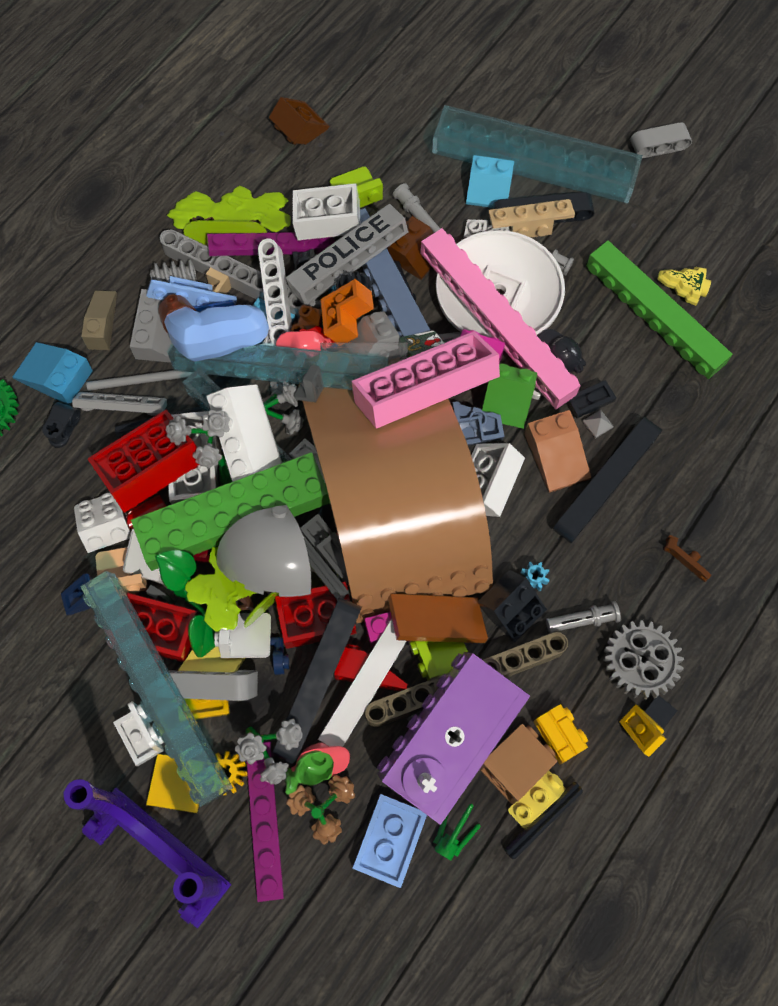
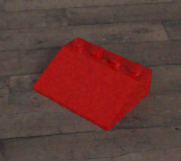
M167 409L87 458L124 513L200 465L196 463V459L192 456L196 452L197 447L189 436H186V441L181 442L180 445H175L167 437L166 426L170 420H174Z

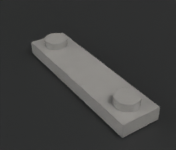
M79 392L72 400V405L74 408H81L83 411L102 409L144 412L147 415L155 416L165 410L167 399Z

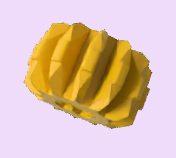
M225 751L224 759H222L219 753L215 754L217 762L214 763L212 760L207 762L213 767L212 770H204V774L212 776L206 780V784H214L212 791L215 793L221 788L222 795H227L228 787L232 793H236L235 784L237 783L240 786L245 784L239 777L248 776L246 771H240V769L246 766V763L242 761L237 763L239 755L235 754L231 758L229 751ZM227 767H230L229 772L231 776L229 778L225 776L224 780H222L223 774L221 770L223 768L227 770Z

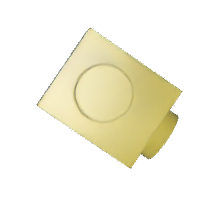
M548 771L518 802L508 809V812L523 828H527L562 795L566 788L556 774Z

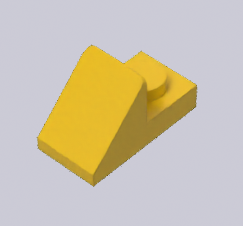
M637 705L620 720L621 725L648 757L666 740L663 735L664 730Z

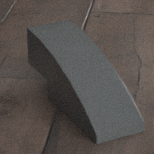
M317 514L302 525L300 530L329 568L343 582L347 583L348 578L339 537L335 532L331 531L320 515Z

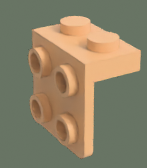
M128 547L98 552L96 554L98 581L93 582L94 592L101 599H112L127 593L138 594L140 591L148 589L147 579L142 574L131 575L123 571Z

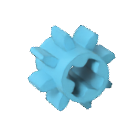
M529 562L528 570L522 568L521 574L528 579L533 588L541 591V583L545 585L549 583V579L545 578L549 573V569L544 570L541 567L542 562L538 565H533L532 562ZM533 573L538 575L536 580L532 579Z

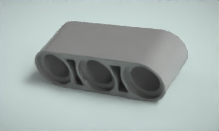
M675 123L641 130L634 133L630 138L635 154L640 159L681 151L692 144V139L685 123Z

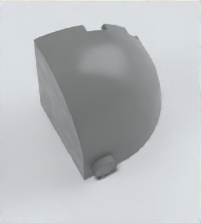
M287 505L275 506L250 513L234 523L222 537L217 550V566L232 582L236 580L244 584L245 589L259 594H264V591L279 593V597L311 594V571L306 544L300 527Z

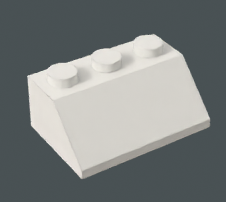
M510 443L476 444L471 457L479 481L486 516L500 517L525 457Z

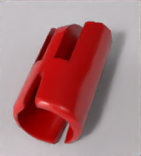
M158 495L131 509L126 515L129 527L133 529L132 519L167 507L162 497Z

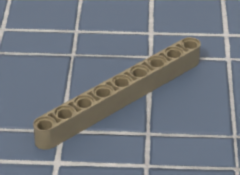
M554 632L483 659V661L507 678L560 657L568 647V640L564 634ZM550 641L559 642L561 650H554L550 646ZM528 650H537L539 658H531L528 655ZM512 657L517 661L518 665L513 668L509 667L505 659ZM442 676L370 703L365 711L367 723L372 727H381L424 709L422 707L423 703L416 700V693L422 691L427 693V695H434L438 689L436 684ZM396 700H401L406 704V708L399 712L394 710L392 704ZM373 709H380L383 712V717L380 720H373L369 716Z

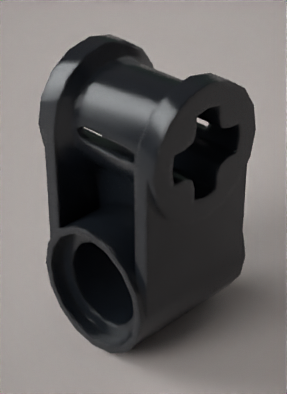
M59 402L54 404L42 429L51 446L60 448L68 443L74 428L79 423L80 409Z

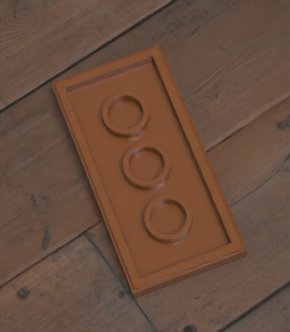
M390 594L388 597L396 640L485 643L488 640L478 598Z

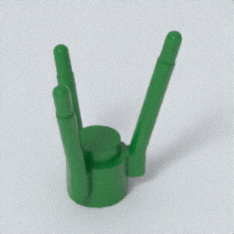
M470 803L451 836L446 833L443 837L448 814L440 825L438 834L433 841L437 844L434 851L452 861L454 855L458 857L462 848L481 827L480 824H476L458 844L459 841L456 838L470 815L473 804Z

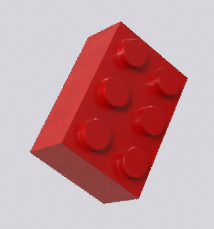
M341 582L347 589L346 582ZM326 586L311 589V594L294 597L275 596L286 649L320 642L337 602ZM348 593L344 599L350 601ZM354 626L351 635L356 634V626Z
M127 593L111 639L120 646L184 662L191 649L188 634L191 619L199 614L195 610Z

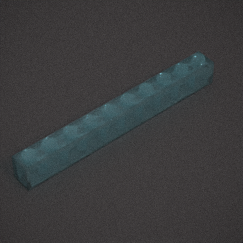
M259 344L241 348L221 357L195 362L179 353L174 345L168 353L175 371L274 382L286 381L292 384H301L303 375L307 373L311 365L320 366L324 387L353 390V380L389 366L387 357Z
M105 571L81 586L84 592L82 596L85 603L92 607L96 614L94 616L95 622L100 628L104 629L107 635L105 637L107 644L111 649H115L118 655L117 662L119 666L128 673L131 688L138 692L141 697V706L147 714H150L154 721L152 724L153 729L158 736H162L166 744L164 746L165 751L170 758H174L178 766L177 773L183 781L187 782L190 788L189 795L193 802L202 807L233 789L115 573Z

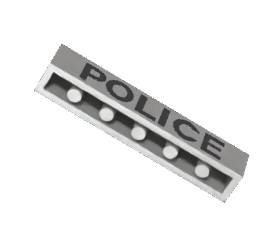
M391 204L380 209L373 216L288 275L286 280L291 291L304 305H308L336 285V280L341 278L342 274L347 275L349 272H354L407 234L408 228L405 218Z

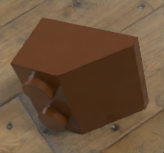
M280 97L269 116L275 123L274 127L284 132L287 140L295 145L308 144L330 127L305 101Z
M412 216L406 222L408 233L391 244L387 250L393 261L401 263L402 269L422 280L432 266L421 254V241L434 234L430 226Z

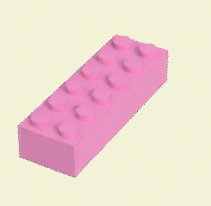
M473 331L353 380L352 388L355 404L377 429L500 377L499 354Z

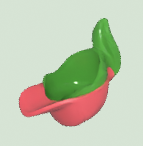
M316 743L309 746L298 757L296 765L285 772V793L291 794L295 792L298 783L309 786L316 785L344 771L350 761L349 751L341 746L329 747L324 743Z

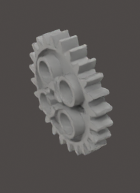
M641 620L638 627H636L632 621L629 624V629L622 625L620 628L621 633L616 630L613 633L614 638H609L607 642L610 646L604 649V652L609 655L605 656L603 661L610 663L605 671H613L609 679H618L619 682L616 687L619 688L624 685V694L633 690L634 698L639 693H642L644 699H647L650 693L654 698H657L659 691L665 695L668 692L667 687L672 689L675 686L673 681H678L681 678L677 673L682 672L684 669L678 665L684 658L677 656L682 648H674V644L678 640L668 639L671 634L670 631L665 634L661 633V625L657 630L653 629V622H650L648 627H645L643 620ZM633 639L640 640L643 648L636 647L633 644ZM655 651L663 653L665 660L658 659L655 656ZM642 656L646 658L645 663L641 662ZM622 659L631 661L633 668L625 667ZM644 671L651 672L654 675V680H648L644 676Z

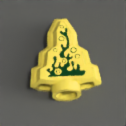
M695 267L694 269L684 268L681 271L672 269L662 270L657 278L665 286L673 288L677 295L684 297L687 303L695 306L698 304L700 296L706 297L711 285V280L706 279L707 269Z

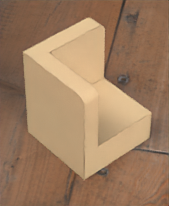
M210 267L206 276L208 284L212 285V292L227 295L231 289L229 276Z

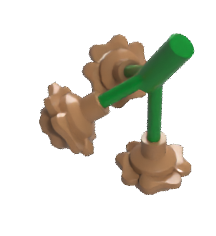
M334 775L333 779L329 780L330 797L322 805L315 806L311 804L315 801V796L312 795L310 787L304 788L302 785H299L295 792L289 794L290 798L286 801V804L290 807V813L293 815L297 813L299 816H303L306 811L312 810V817L318 818L317 822L312 826L314 831L313 838L320 840L322 844H326L328 841L335 842L337 835L342 833L341 821L335 819L331 814L324 817V809L334 800L348 804L351 799L355 798L354 784L346 776Z

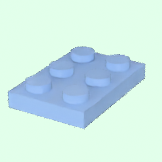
M380 794L353 869L401 888L427 815L417 808Z

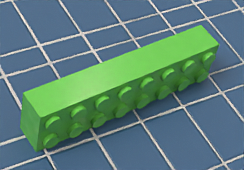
M311 452L132 519L131 522L145 563L151 571L159 569L155 555L169 550H180L188 552L193 556L212 547L219 546L227 530L238 520L250 513L275 506L287 505L295 517L329 504L330 500L325 482Z

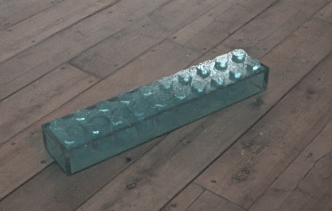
M444 105L433 137L432 153L469 163H472L473 155L514 161L512 174L588 192L624 203H629L643 156Z

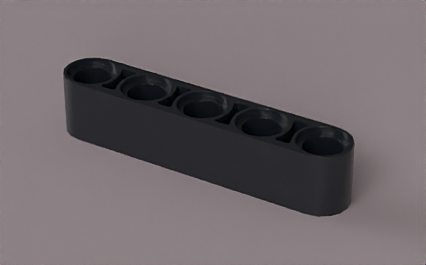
M588 192L502 199L492 204V209L570 199L575 212L574 218L554 220V223L584 221L592 218L595 214L592 197Z

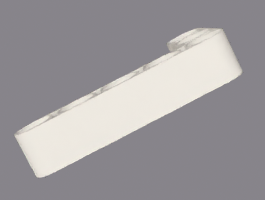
M264 239L258 246L267 322L269 325L268 334L262 344L234 351L239 355L279 350L280 348L276 347L278 335L282 332H290L292 328L283 252L272 239ZM275 247L271 255H266L269 248ZM277 268L276 275L269 277L270 271ZM280 290V295L277 298H272L273 292ZM278 311H283V316L275 320V314Z

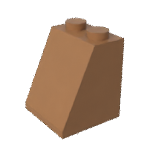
M523 724L488 756L479 769L511 805L518 802L557 762L554 758L556 756L555 752L547 744L543 746L537 740L538 734L530 726L525 727Z

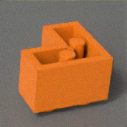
M354 279L321 299L324 335L340 346L357 338L356 319L374 309L372 291Z

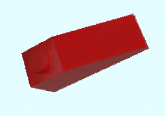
M347 644L336 667L335 679L353 683L369 654L360 650L359 646ZM389 670L379 688L400 692L407 689V683Z

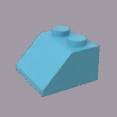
M473 155L466 204L492 208L494 202L508 199L514 161Z

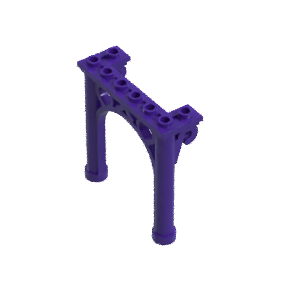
M82 779L70 782L65 788L64 801L70 808L94 811V815L82 828V833L90 840L94 839L99 845H102L119 825L178 875L173 885V892L176 899L184 903L178 910L181 914L180 918L187 924H193L198 929L232 884L118 788H115L111 793L94 787L90 782Z

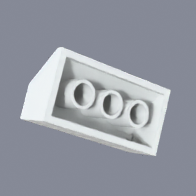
M258 385L229 387L206 396L210 410H222L225 412V416L230 418L228 424L229 432H224V436L219 437L232 482L282 464Z

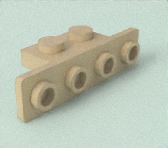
M570 199L489 210L492 228L510 226L511 232H516L530 238L552 235L554 220L574 218L575 215Z

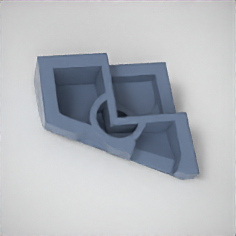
M460 402L452 403L453 411L463 431L467 445L503 440L504 431L501 415L493 412L488 413L476 407H468L460 404Z

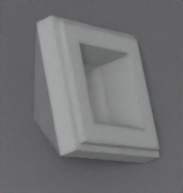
M601 410L582 421L595 439L614 427Z

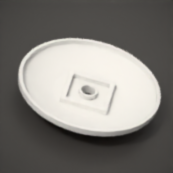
M503 230L476 233L456 244L460 249L465 250L473 264L479 266L485 278L493 282L495 289H502L505 292L503 295L507 298L509 305L521 314L523 321L535 330L537 336L555 321L563 304L565 283L559 264L543 245L525 235ZM437 274V299L448 321L461 333L463 329L468 331L474 330L480 335L489 338L493 337L441 276Z

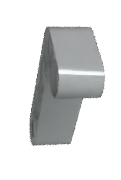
M164 670L157 672V697L241 701L258 696V671L238 670L234 672Z

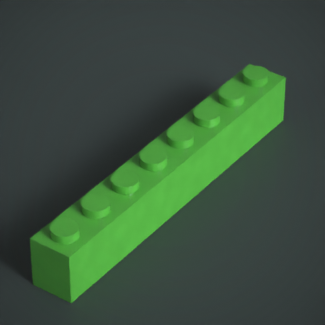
M605 242L590 254L586 265L589 271L599 277L607 288L613 290L622 302L627 303L637 316L642 317L652 330L657 331L667 344L673 346L680 353L682 358L695 366L701 375L710 379L727 364L733 354L611 242Z

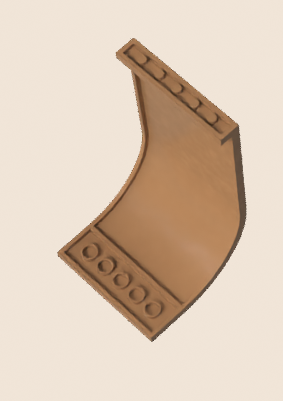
M349 349L319 355L311 360L291 362L298 388L302 383L303 375L307 373L311 365L320 366L324 389L316 403L302 401L327 488L346 568L352 603L362 606L356 622H365V618L391 612L388 601L390 594L465 597L489 591L493 587L491 544L485 507L474 463L449 399L376 429L355 404L352 381L402 361L403 358L398 357L359 369Z

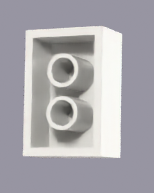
M356 183L293 190V226L297 240L343 236L360 225V200Z

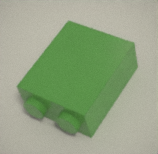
M499 364L500 377L488 382L482 411L501 415L502 424L524 429L536 384L537 372Z

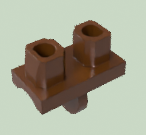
M302 305L299 310V321L292 326L290 332H298L301 329L308 330L315 326L320 327L323 321L322 310Z

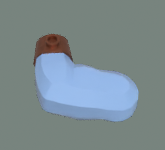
M171 294L160 303L158 308L163 328L169 334L171 343L179 353L194 362L221 357L241 348L254 346L267 336L269 330L264 312L251 305L213 307L197 312L185 297Z

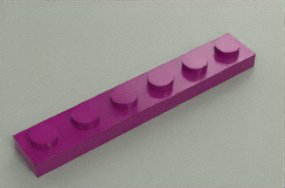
M295 232L207 234L209 256L259 255L258 246L264 239L274 240L282 249L283 255L293 254L296 251L306 252L314 249V254H319L335 243L334 237L297 240ZM275 247L269 248L266 255H271Z
M271 742L263 743L266 746L269 757H272ZM264 758L256 760L253 764H248L247 762L257 902L284 899L275 784L271 785L267 781L261 782L260 780L261 774L266 769Z

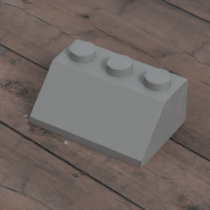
M141 289L130 349L135 359L178 363L180 353L171 343L169 334L164 330L158 312L159 305L163 300L148 298L146 296L147 290Z

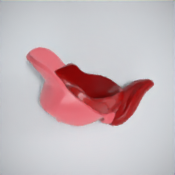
M315 326L308 330L301 329L298 332H285L281 334L276 341V347L292 351L298 360H311L318 357L324 348L331 347L336 342L324 335L323 328Z

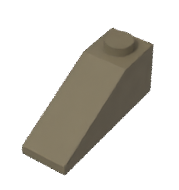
M95 291L84 317L81 336L89 350H110L117 298L116 291Z

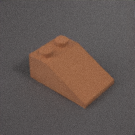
M570 410L527 424L524 435L549 493L591 479L580 434Z

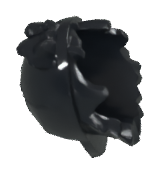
M546 329L538 336L542 342L549 346L551 353L556 358L562 360L569 373H581L583 371V366H586V362L582 358L581 348L571 337L563 336L553 329Z

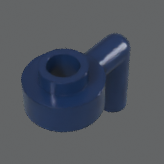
M271 637L270 647H274V674L282 675L285 674V669H289V655H284L283 639L281 637Z

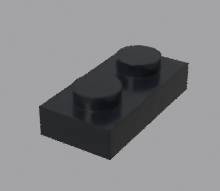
M604 380L578 392L575 397L567 401V404L577 419L615 402L616 396L607 381Z

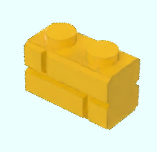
M561 704L534 720V724L543 739L555 752V758L560 765L588 748L586 742H588L586 735L581 729H576L572 723L574 720L572 713L567 707L563 708Z

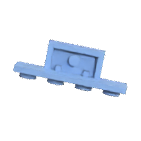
M172 276L169 277L168 283L151 280L146 294L148 298L164 300L171 294L181 295L194 307L233 300L234 304L237 302L236 296L212 292L211 284Z

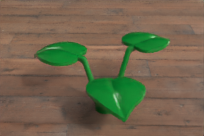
M169 550L155 555L165 587L174 591L176 596L186 598V603H190L202 613V615H195L191 619L188 634L195 655L199 658L204 657L215 648V631L204 621L206 610L199 604L189 602L187 599L188 592L185 590L187 582L192 580L190 576L196 571L195 560L191 554L180 550Z

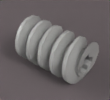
M191 259L188 260L187 266L180 260L179 267H176L174 261H171L170 268L163 262L162 269H159L157 263H154L153 270L150 269L151 280L168 283L169 277L172 276L197 281L195 266Z

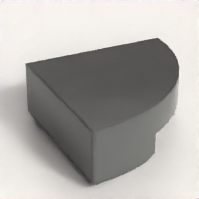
M150 585L146 591L153 600L172 605L175 603L169 596L153 585Z

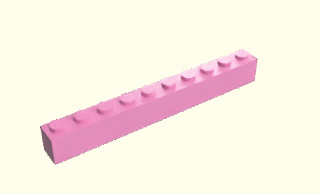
M441 228L421 241L422 256L493 337L505 343L504 350L518 367L537 372L535 386L550 404L557 409L575 397L580 388L576 376L566 370L562 360L556 358L551 353L549 346L537 337L535 330L523 321L521 314L509 305L507 298L502 294L500 295L495 289L493 282L485 278L479 266L470 261L465 250L460 249L455 244L454 238Z

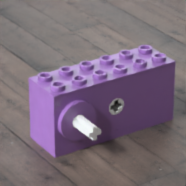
M464 652L462 655L459 653L451 663L452 670L448 675H442L436 684L439 688L435 694L427 696L422 704L424 709L420 715L417 716L415 714L407 725L409 730L405 736L400 735L392 746L395 750L389 758L385 756L377 767L380 770L377 775L383 783L440 825L530 697V695L475 654ZM450 730L454 733L452 737L447 735Z

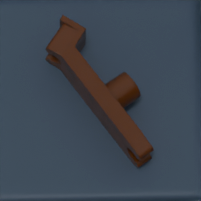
M669 535L665 540L667 542L664 551L670 553L698 578L706 582L712 575L697 562L701 555L694 550L688 555L677 546L679 538Z

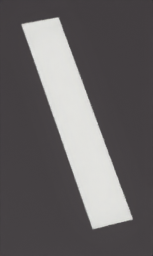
M392 619L318 740L326 745L344 746L405 645L406 641L396 640Z

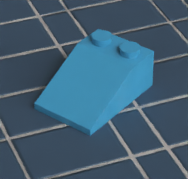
M36 342L13 375V379L70 406L72 400L93 370L86 358L72 351Z

